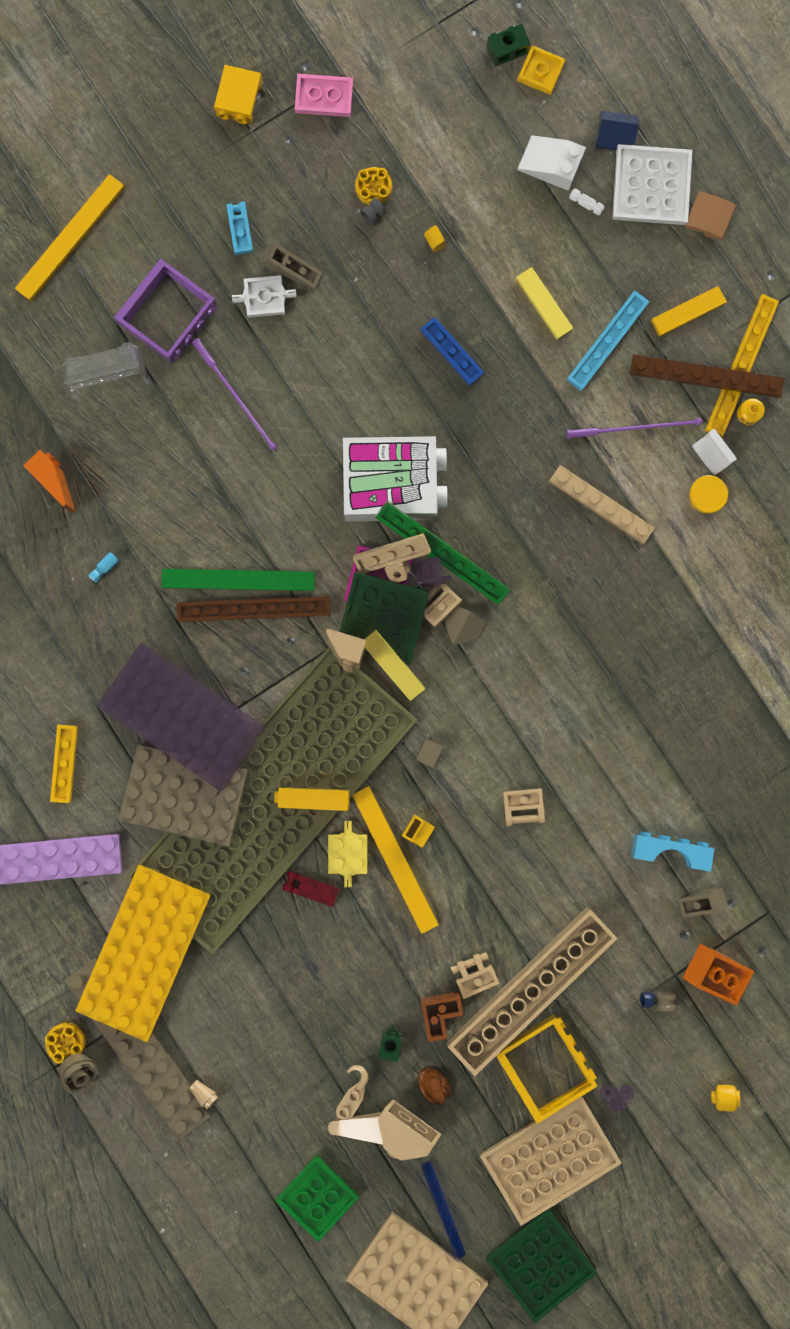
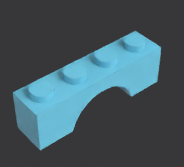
M640 831V835L634 834L630 856L632 858L653 862L661 852L674 849L683 855L687 867L711 872L715 848L709 847V843L697 841V845L689 844L690 840L678 838V841H672L670 836L659 835V838L651 837L652 833Z

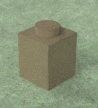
M432 737L429 740L425 739L416 760L434 768L443 748L440 746V741Z

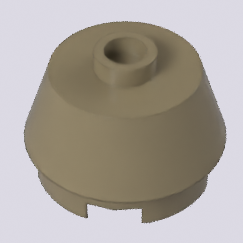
M84 1054L70 1055L60 1066V1086L70 1095H72V1092H87L96 1084L94 1080L99 1075L97 1064Z

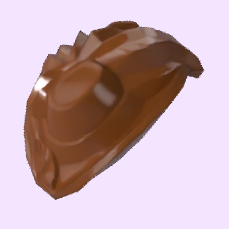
M427 1067L419 1072V1087L424 1097L430 1103L440 1106L445 1103V1098H447L448 1094L452 1096L448 1078L444 1077L438 1070Z

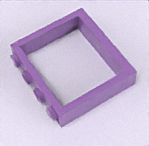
M160 258L114 318L120 326L168 362L172 363L181 356L185 345L188 346L192 342L196 331H200L203 328L207 317L214 314L217 304L212 296ZM165 275H168L205 303L168 352L128 323Z

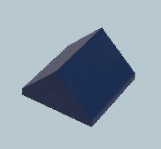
M601 111L596 148L617 151L618 144L634 145L639 127L638 116Z

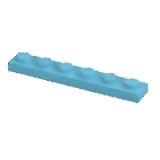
M634 290L566 381L582 391L650 301Z

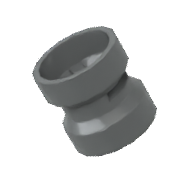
M373 198L370 201V205L360 210V213L367 223L374 225L377 222V218L386 214V209L378 199Z

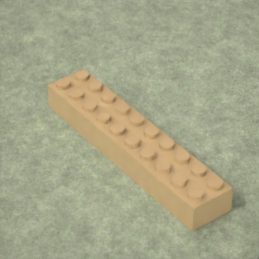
M586 907L447 1041L448 1048L476 1076L618 938Z

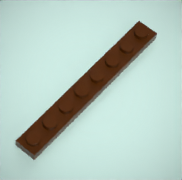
M634 354L629 374L776 398L782 396L785 379L778 376Z
M330 596L177 603V622L331 616Z

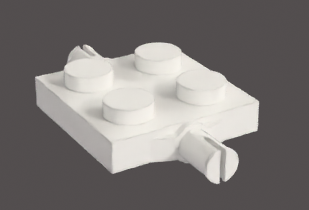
M281 275L244 279L243 294L232 295L233 303L244 302L248 318L284 315L285 298L297 297L296 289L284 290Z

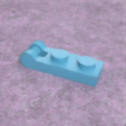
M245 201L239 202L240 204L232 205V203L226 204L235 256L253 253ZM241 212V215L234 216V213Z

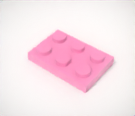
M297 74L295 113L351 117L353 78Z

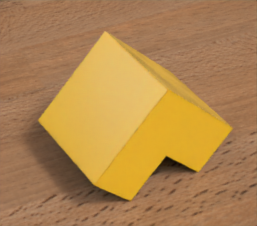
M414 814L403 831L402 836L423 848L435 826Z

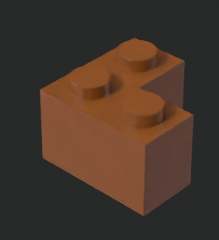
M459 991L421 998L428 1042L447 1039L444 1019L464 1016Z

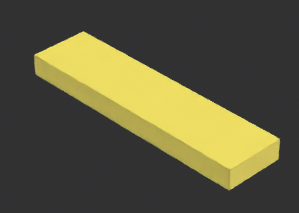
M532 267L516 277V281L556 340L573 330L572 325Z
M377 630L364 639L366 640V650L410 701L425 690L423 684Z

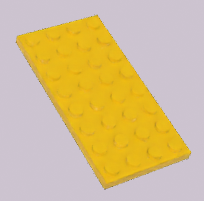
M139 864L75 1011L148 1042L211 894Z

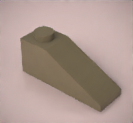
M277 243L266 247L259 262L273 272L311 289L316 288L322 274L320 270Z

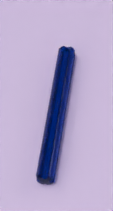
M430 1161L425 1162L421 1165L422 1171L455 1257L459 1259L466 1254L432 1163Z

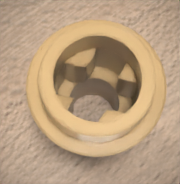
M198 1080L189 1088L201 1107H205L207 1110L218 1099L215 1091Z

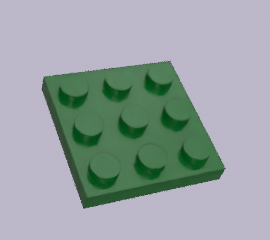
M316 1154L276 1197L275 1201L319 1242L357 1201L359 1194Z

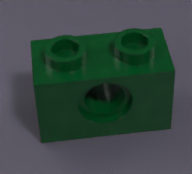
M523 24L510 26L505 31L491 34L487 39L486 48L496 67L527 55L531 43Z

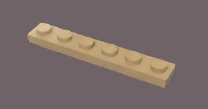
M561 465L549 480L551 484L641 544L646 542L655 528Z

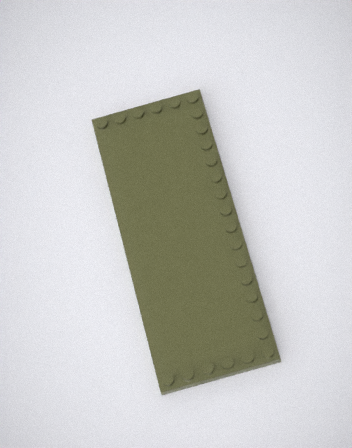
M329 646L226 763V765L249 770L231 846L165 832L126 878L131 882L138 865L141 864L211 894L193 938L213 955L338 812L337 810L278 808V803H275V792H278L280 787L350 790L351 797L418 719L360 669L359 671L355 670L354 673L344 671Z

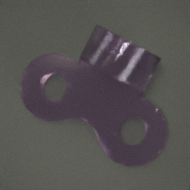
M604 1085L599 1092L602 1099L609 1100L610 1110L615 1111L626 1110L625 1100L628 1101L634 1096V1090L629 1085H624L620 1089ZM605 1090H609L610 1094L608 1096L605 1095ZM624 1090L629 1091L628 1096L624 1094Z

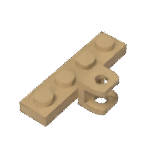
M424 533L355 554L353 561L360 573H367L386 567L385 571L390 581L397 583L406 580L408 577L407 573L411 570L408 560L430 554L431 549Z

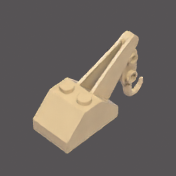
M351 1066L347 1073H351L354 1070L359 1071L361 1079L346 1092L336 1109L337 1118L333 1119L328 1125L330 1134L383 1144V1148L387 1151L388 1155L400 1161L428 1156L440 1138L441 1133L395 1100H392L383 1112L354 1116L364 1099L368 1073L362 1066Z

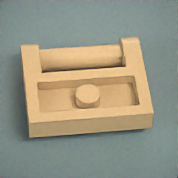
M439 578L429 590L427 602L440 590L444 592L425 609L423 615L434 628L440 625L463 602Z
M542 788L503 792L506 827L518 823H545ZM537 808V814L511 815V811Z

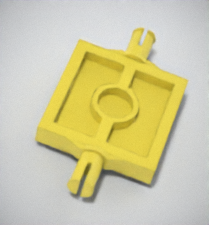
M344 821L343 833L328 835V874L343 875L344 887H352L353 875L368 873V834L353 833L352 821Z

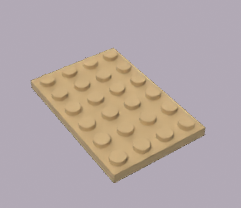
M582 1096L537 1124L534 1120L480 1153L482 1161L521 1226L622 1164Z
M392 1211L346 1276L347 1282L412 1329H458L488 1286L487 1280Z

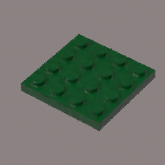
M355 571L340 632L365 639L377 630L405 664L410 665L430 591ZM365 648L364 653L371 655Z
M550 1209L531 1219L486 1255V1260L534 1323H537L597 1274L595 1268Z

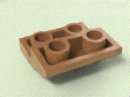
M699 192L688 217V223L685 224L686 229L704 232L705 237L723 240L736 204L711 194Z

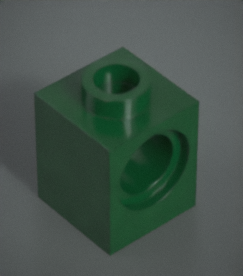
M387 1029V1031L382 1032L378 1059L398 1062L402 1034H398L399 1031ZM389 1040L396 1043V1046L392 1049L385 1046V1043Z

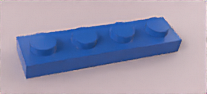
M436 317L432 318L420 329L422 334L469 387L484 375V371Z

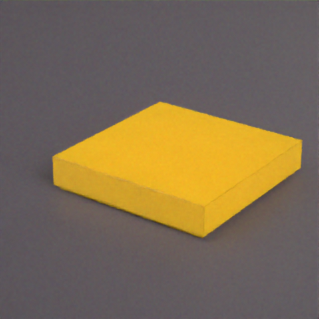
M532 45L517 81L551 95L566 59Z

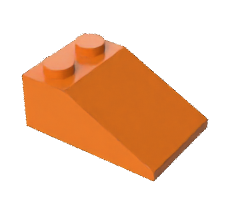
M39 450L23 466L64 508L73 514L75 508L64 473L59 468L61 464L49 452L45 454Z
M700 943L682 978L696 988L737 1006L755 971Z

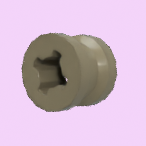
M657 992L656 998L658 1003L656 1004V1009L667 1012L675 1011L674 1000L676 999V994Z

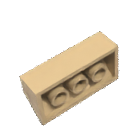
M327 628V642L339 665L343 667L344 671L354 673L355 670L359 671L365 652L366 640Z

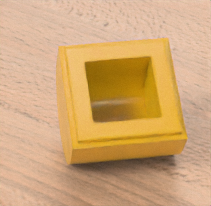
M436 225L425 232L424 236L433 252L446 248L445 239Z

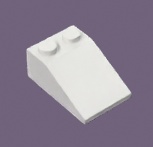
M532 135L517 170L569 191L586 147L569 140Z

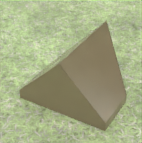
M457 607L444 620L453 645L478 639L486 624L484 620L471 611Z

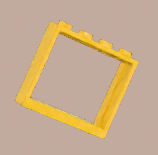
M554 1014L515 1037L497 1055L498 1060L537 1124L597 1087L594 1081L597 1079L591 1068L587 1070L584 1065L587 1060L581 1051L577 1053L574 1048L576 1042L571 1034L566 1035L563 1030L566 1028L564 1022L560 1017L556 1018ZM554 1025L586 1080L538 1109L507 1058L506 1053L549 1026Z

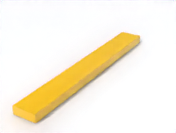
M109 174L15 287L16 291L31 302L125 189V186Z
M761 294L730 369L745 372L751 371L778 306V300ZM721 389L704 431L709 433L715 429L721 438L724 436L741 392Z
M368 786L354 793L352 796L421 934L438 926L439 924L370 787Z

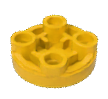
M377 167L360 170L355 181L356 194L367 205H370V201L373 198L378 199L382 204L385 203L392 193V180L387 170Z
M712 475L698 478L689 490L691 507L704 514H712L724 507L728 499V489L725 483L720 478Z
M70 1022L56 1025L45 1037L46 1051L52 1060L58 1064L62 1063L70 1055L82 1054L86 1045V1038L82 1029Z

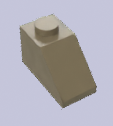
M722 887L703 890L678 899L684 918L717 913L728 906Z

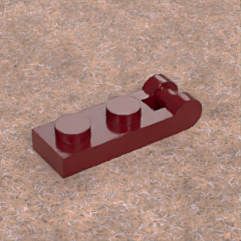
M288 871V879L286 884H283L282 890L333 907L339 891L338 887L293 871ZM295 880L301 881L299 888L293 886Z

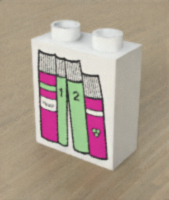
M436 436L343 438L345 522L379 521L375 518V515L386 501H389L414 520H436L437 509H447V486H437V471H446L447 467L446 448H436Z

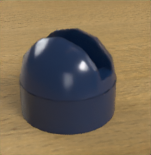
M641 992L640 1003L642 1008H651L656 1004L653 1001L655 999L654 994L651 992Z

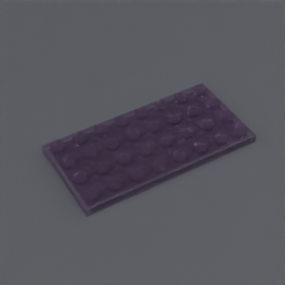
M142 643L139 644L97 705L104 712L221 792L266 727Z

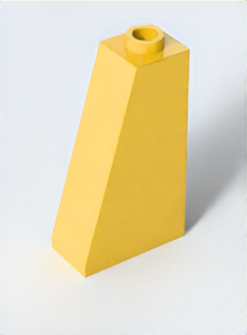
M280 787L278 792H275V803H278V808L349 810L350 790Z

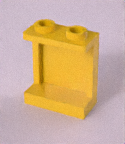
M224 65L214 105L216 116L223 120L231 119L241 124H252V114L258 90H261L263 84L261 73Z

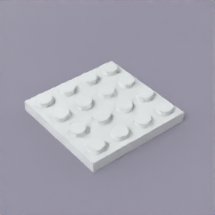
M618 144L612 220L676 225L688 223L692 150Z

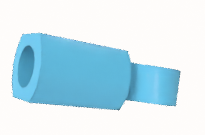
M109 552L97 564L98 567L88 576L97 583L104 574L107 575L120 561Z

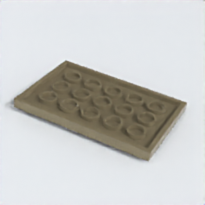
M137 745L118 820L231 846L249 770Z

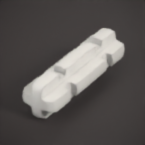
M573 189L569 197L574 202L578 201L579 205L590 211L593 210V213L601 215L605 207L600 202L596 203V200L584 193L580 194L581 191Z

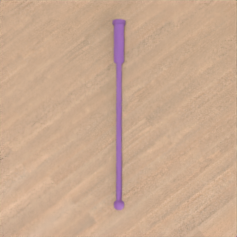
M199 338L195 339L191 344L195 346V348L198 350V352L209 365V367L215 370L217 375L220 377V379L226 385L228 390L237 400V402L245 411L247 416L250 418V420L256 426L258 431L267 441V443L269 444V449L274 451L277 447L276 444L270 441L268 436L265 434V432L259 426L257 421L248 411V409L240 400L238 395L235 393V391L229 385L227 380L218 370V368L216 367V362L213 360L211 355L202 345L201 340Z
M697 418L691 421L609 429H569L566 433L567 439L575 437L596 436L599 433L689 424L701 425L703 420Z

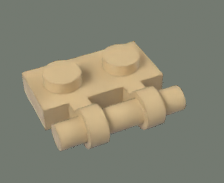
M486 952L480 955L477 953L473 955V958L464 962L461 960L457 962V965L450 967L453 974L461 971L463 977L456 979L463 999L499 984L492 965L483 966L482 962L489 959ZM477 965L479 970L470 974L467 973V968Z

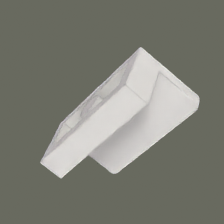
M715 429L711 430L692 446L714 476L737 459Z

